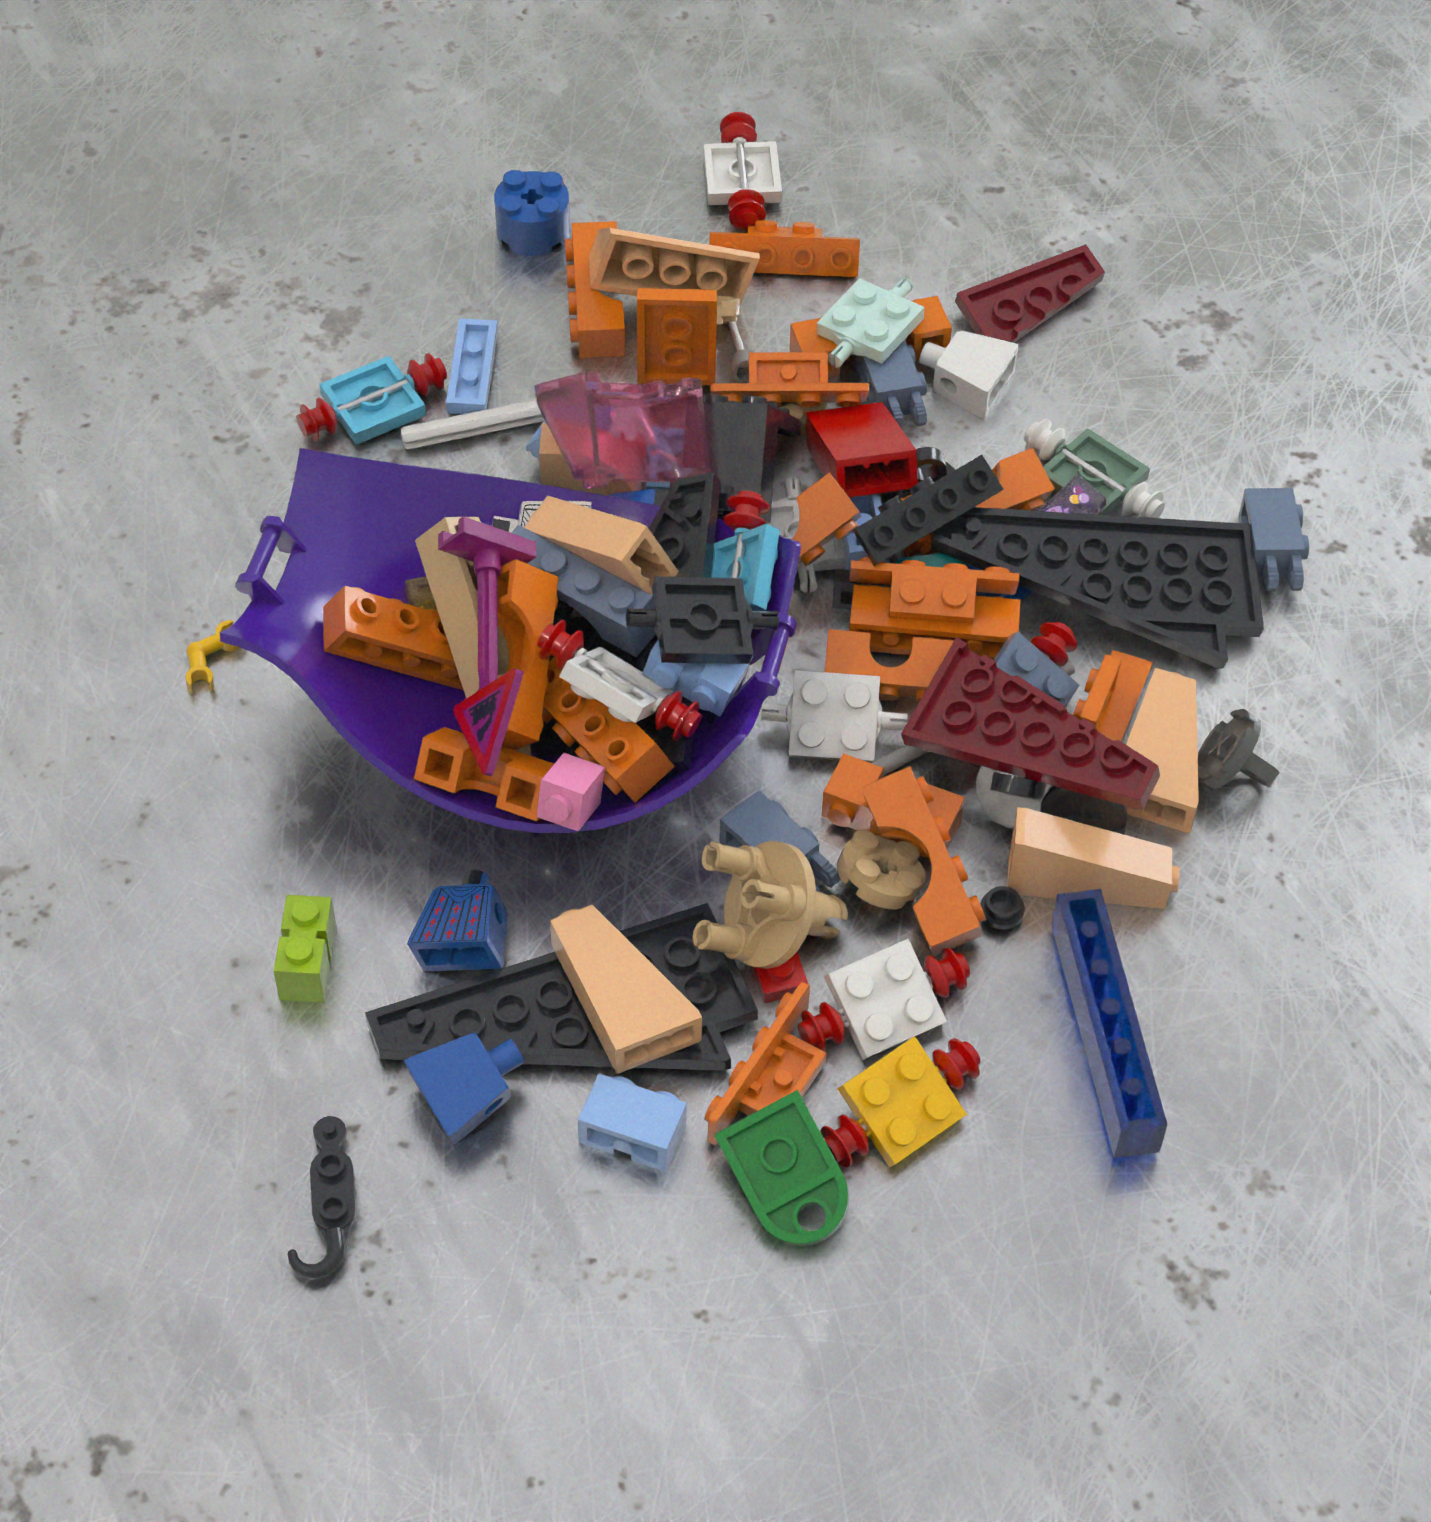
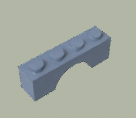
M517 525L511 532L536 541V558L527 564L559 577L557 586L558 599L567 603L584 616L602 639L637 657L656 635L653 627L626 626L627 608L653 609V595L520 525Z

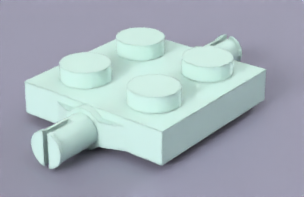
M902 277L892 289L885 290L859 278L817 322V334L833 341L837 345L828 354V362L832 366L835 364V367L838 368L850 355L854 354L866 356L882 364L924 319L925 307L904 298L913 290L912 282L909 279L905 281V277Z

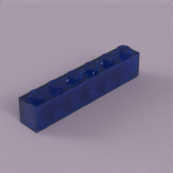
M1094 889L1057 894L1051 925L1113 1157L1121 1158L1159 1153L1168 1124L1102 890Z

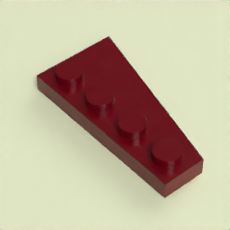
M1085 244L957 292L955 303L976 334L1015 343L1102 282L1105 271Z

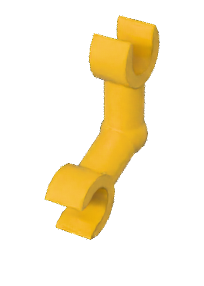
M233 620L221 622L216 627L215 634L198 642H192L187 646L186 653L189 658L190 669L186 673V685L191 695H193V684L197 680L207 681L210 692L212 693L214 690L213 673L207 667L205 656L220 649L232 652L240 648L220 642V632L228 629L233 624Z

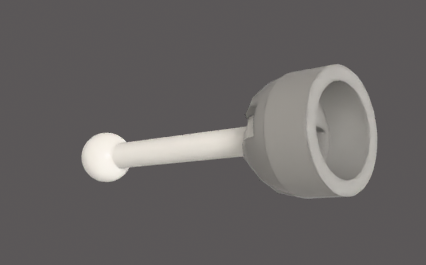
M737 321L724 322L726 325H729L737 349V353L731 359L733 377L739 383H749L748 356L749 352L754 351L744 349L736 325Z

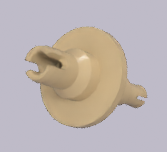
M767 841L755 847L742 845L736 848L722 845L718 842H710V846H705L702 853L703 867L708 871L732 874V878L725 898L724 925L701 920L693 932V942L695 946H698V949L723 952L730 959L741 960L743 963L753 967L769 969L778 967L788 961L798 951L807 935L819 936L824 939L837 937L841 934L839 929L825 926L824 924L830 917L847 920L848 911L845 903L834 895H826L816 891L815 879L809 861L797 847L779 841Z

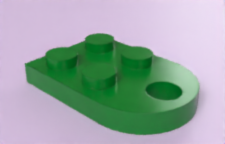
M798 1090L714 1134L758 1220L772 1237L792 1246H810L828 1239L842 1225L849 1207L847 1182ZM810 1205L821 1207L826 1214L823 1226L815 1231L805 1230L799 1225L800 1212Z

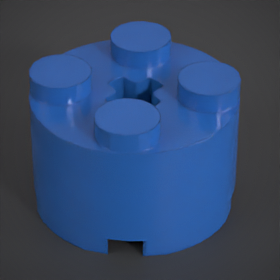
M510 170L504 174L503 181L498 185L494 194L496 234L500 242L502 243L503 240L509 244L511 251L526 256H539L552 252V246L561 242L562 246L565 243V239H568L570 235L569 192L563 183L562 176L553 171L545 173L540 171L522 172L520 170Z

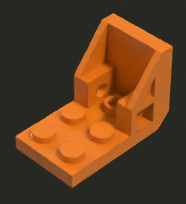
M637 288V384L710 385L715 383L717 290Z

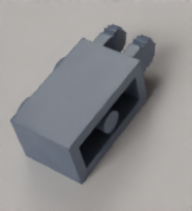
M905 340L882 364L866 356L855 355L854 366L860 382L869 383L868 403L883 402L901 429L904 423L903 415L911 414L917 427L926 425L927 413L921 397L926 395L927 392L926 380L922 372H917L914 349L912 345H907Z
M1245 488L1238 516L1240 523L1251 524L1257 576H1263L1266 591H1276L1279 584V576H1288L1291 590L1301 591L1304 583L1302 559L1308 558L1309 539L1307 535H1302L1303 508L1301 504H1296L1293 488Z
M759 790L720 819V844L736 848L742 845L755 847L767 841L791 844L805 855L812 868L813 875L820 882L822 881L824 885L832 888L841 880L833 864H830L819 853L820 844L812 831L806 827L801 828L788 816L780 803L775 800H769ZM815 883L816 891L819 892V887Z

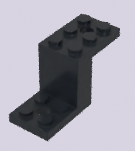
M704 395L703 401H690L684 478L711 472L716 474L721 481L718 519L724 520L727 514L734 512L727 505L729 497L737 495L740 491H753L760 494L763 500L770 505L769 512L760 515L766 523H770L777 435L801 436L802 420L791 416L789 409L778 408L779 404L767 402V398L756 396H743L742 403L728 401V397L722 395ZM670 483L669 490L655 489L654 505H662L673 483Z

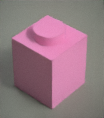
M563 753L541 779L537 817L579 831L600 805L605 767Z

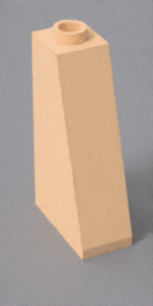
M551 496L545 498L524 527L651 595V586L655 576L675 577L679 572L646 525Z
M1155 668L1126 745L1157 764L1160 778L1143 810L1126 806L1129 815L1190 834L1199 803L1196 680L1176 672Z
M1017 807L1008 857L1007 887L1014 889L1019 895L1166 909L1169 893H1177L1180 868L1179 866H1172L1171 847L1028 808Z
M593 905L579 910H567L559 915V917L550 920L552 947L616 1074L702 1041V1016L699 1010Z

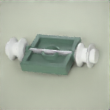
M1044 419L1040 423L1035 422L1027 430L1024 437L1026 442L1025 450L1033 448L1035 452L1037 450L1040 451L1039 460L1042 463L1048 462L1043 468L1055 488L1053 493L1070 503L1068 498L1073 494L1071 491L1072 487L1080 485L1083 487L1084 493L1089 495L1090 501L1085 505L1081 503L1077 505L1071 504L1085 514L1108 515L1123 502V516H1131L1134 513L1138 517L1159 518L1165 507V504L1162 502L1163 493L1161 491H1157L1152 495L1148 493L1149 484L1145 481L1148 480L1150 468L1088 428L1068 445L1065 444V429L1058 428L1053 432L1051 430L1052 422L1049 419Z

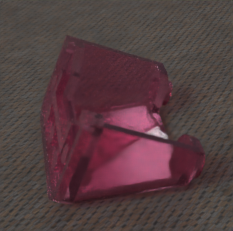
M582 372L534 386L536 404L574 480L583 481L584 488L607 486L609 481L674 483L677 479L711 473L701 378H683L681 382L665 386L663 381H654L646 384L600 382V373Z

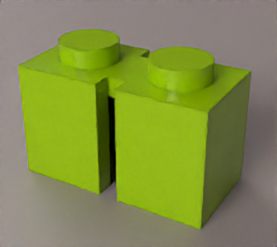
M286 895L281 924L282 937L279 936L273 971L279 1000L325 1003L330 972L329 961L332 959L337 927L332 897Z

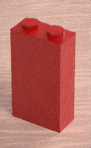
M883 402L805 412L808 451L822 474L825 476L830 472L848 497L907 490L918 484L916 448Z

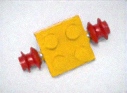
M914 1036L838 1087V1091L857 1118V1121L841 1114L837 1117L838 1128L836 1130L828 1126L821 1128L820 1132L836 1162L844 1167H849L852 1164L851 1153L855 1151L861 1156L867 1155L869 1151V1136L887 1165L891 1167L966 1116L967 1113L949 1087L955 1090L962 1089L964 1086V1075L971 1079L979 1077L981 1060L976 1049L966 1041L961 1042L956 1038H952L948 1041L949 1052L945 1053L940 1049H936L932 1052L931 1061Z

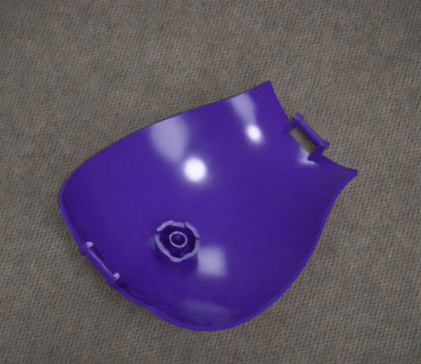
M300 448L284 522L277 516H266L260 526L262 535L246 572L241 573L235 583V588L241 593L249 594L252 601L234 624L220 632V642L238 646L255 653L286 673L305 691L336 731L365 760L400 786L436 806L471 820L511 830L533 833H573L602 829L631 821L660 809L694 788L712 774L748 736L756 722L763 701L768 696L777 695L780 681L777 677L788 638L794 635L797 626L796 620L787 614L797 572L801 544L799 541L779 535L777 545L778 557L774 564L770 585L771 597L767 603L766 610H764L778 611V629H759L758 631L752 629L750 636L753 658L749 666L765 655L761 672L756 671L745 683L747 669L742 682L721 717L710 711L698 709V713L702 714V719L694 732L690 770L666 774L635 803L623 790L614 795L603 784L600 805L579 831L544 819L534 821L496 808L498 797L485 791L462 789L452 793L414 780L423 737L443 727L462 732L453 709L455 705L466 699L464 690L324 652L323 606L344 586L361 588L365 592L385 598L398 599L403 603L426 610L438 611L415 540L444 517H479L480 522L492 526L494 516L518 520L523 501H544L547 496H551L564 501L591 502V509L646 525L649 529L661 506L514 479L364 459ZM717 518L714 543L735 536V532L724 523V520ZM277 545L279 551L289 553L290 556L276 590H274L263 578V575ZM531 750V756L538 758ZM562 754L540 757L539 759L555 764Z

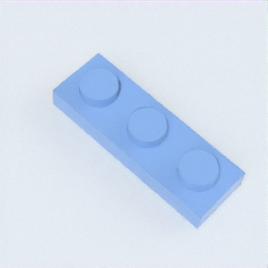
M459 318L446 399L447 413L466 414L487 409L498 335L497 320Z

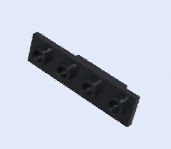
M980 455L935 482L932 481L931 477L924 479L909 489L912 495L903 501L899 495L893 497L878 507L879 515L852 531L873 565L876 566L1004 489L983 455Z

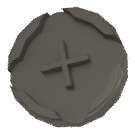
M1246 709L1234 710L1230 713L1233 719L1228 724L1223 720L1217 724L1206 737L1198 751V766H1200L1198 782L1209 789H1218L1228 783L1240 771L1256 782L1271 787L1280 772L1253 753L1261 732V721Z

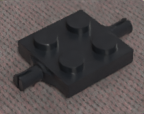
M655 576L651 586L654 602L653 609L627 608L626 610L627 627H653L659 641L661 663L749 664L753 656L750 636L752 629L777 630L779 625L778 611H752L744 595L742 578Z

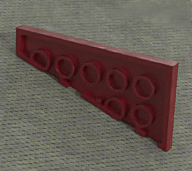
M958 637L954 640L901 733L904 745L1139 810L1144 809L1160 778L1157 764L1119 740L1112 741L1097 731L1096 725L1085 718L1079 720L1068 713L1066 706L1021 677L1007 674L998 668L996 662L988 656L983 655L981 657L968 648V644Z

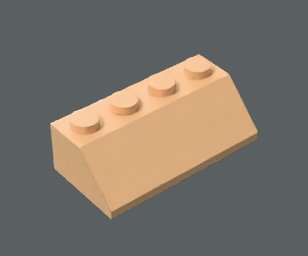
M614 228L598 229L589 254L591 289L631 296H637V288L717 290V295L740 298L741 305L760 257L759 253Z

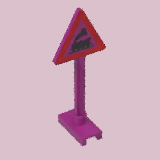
M463 516L458 520L457 533L452 534L442 531L438 534V550L474 562V574L478 577L479 689L476 693L455 705L453 713L482 774L492 776L523 677V671L513 668L497 679V577L501 574V566L517 559L527 564L535 559L536 541Z

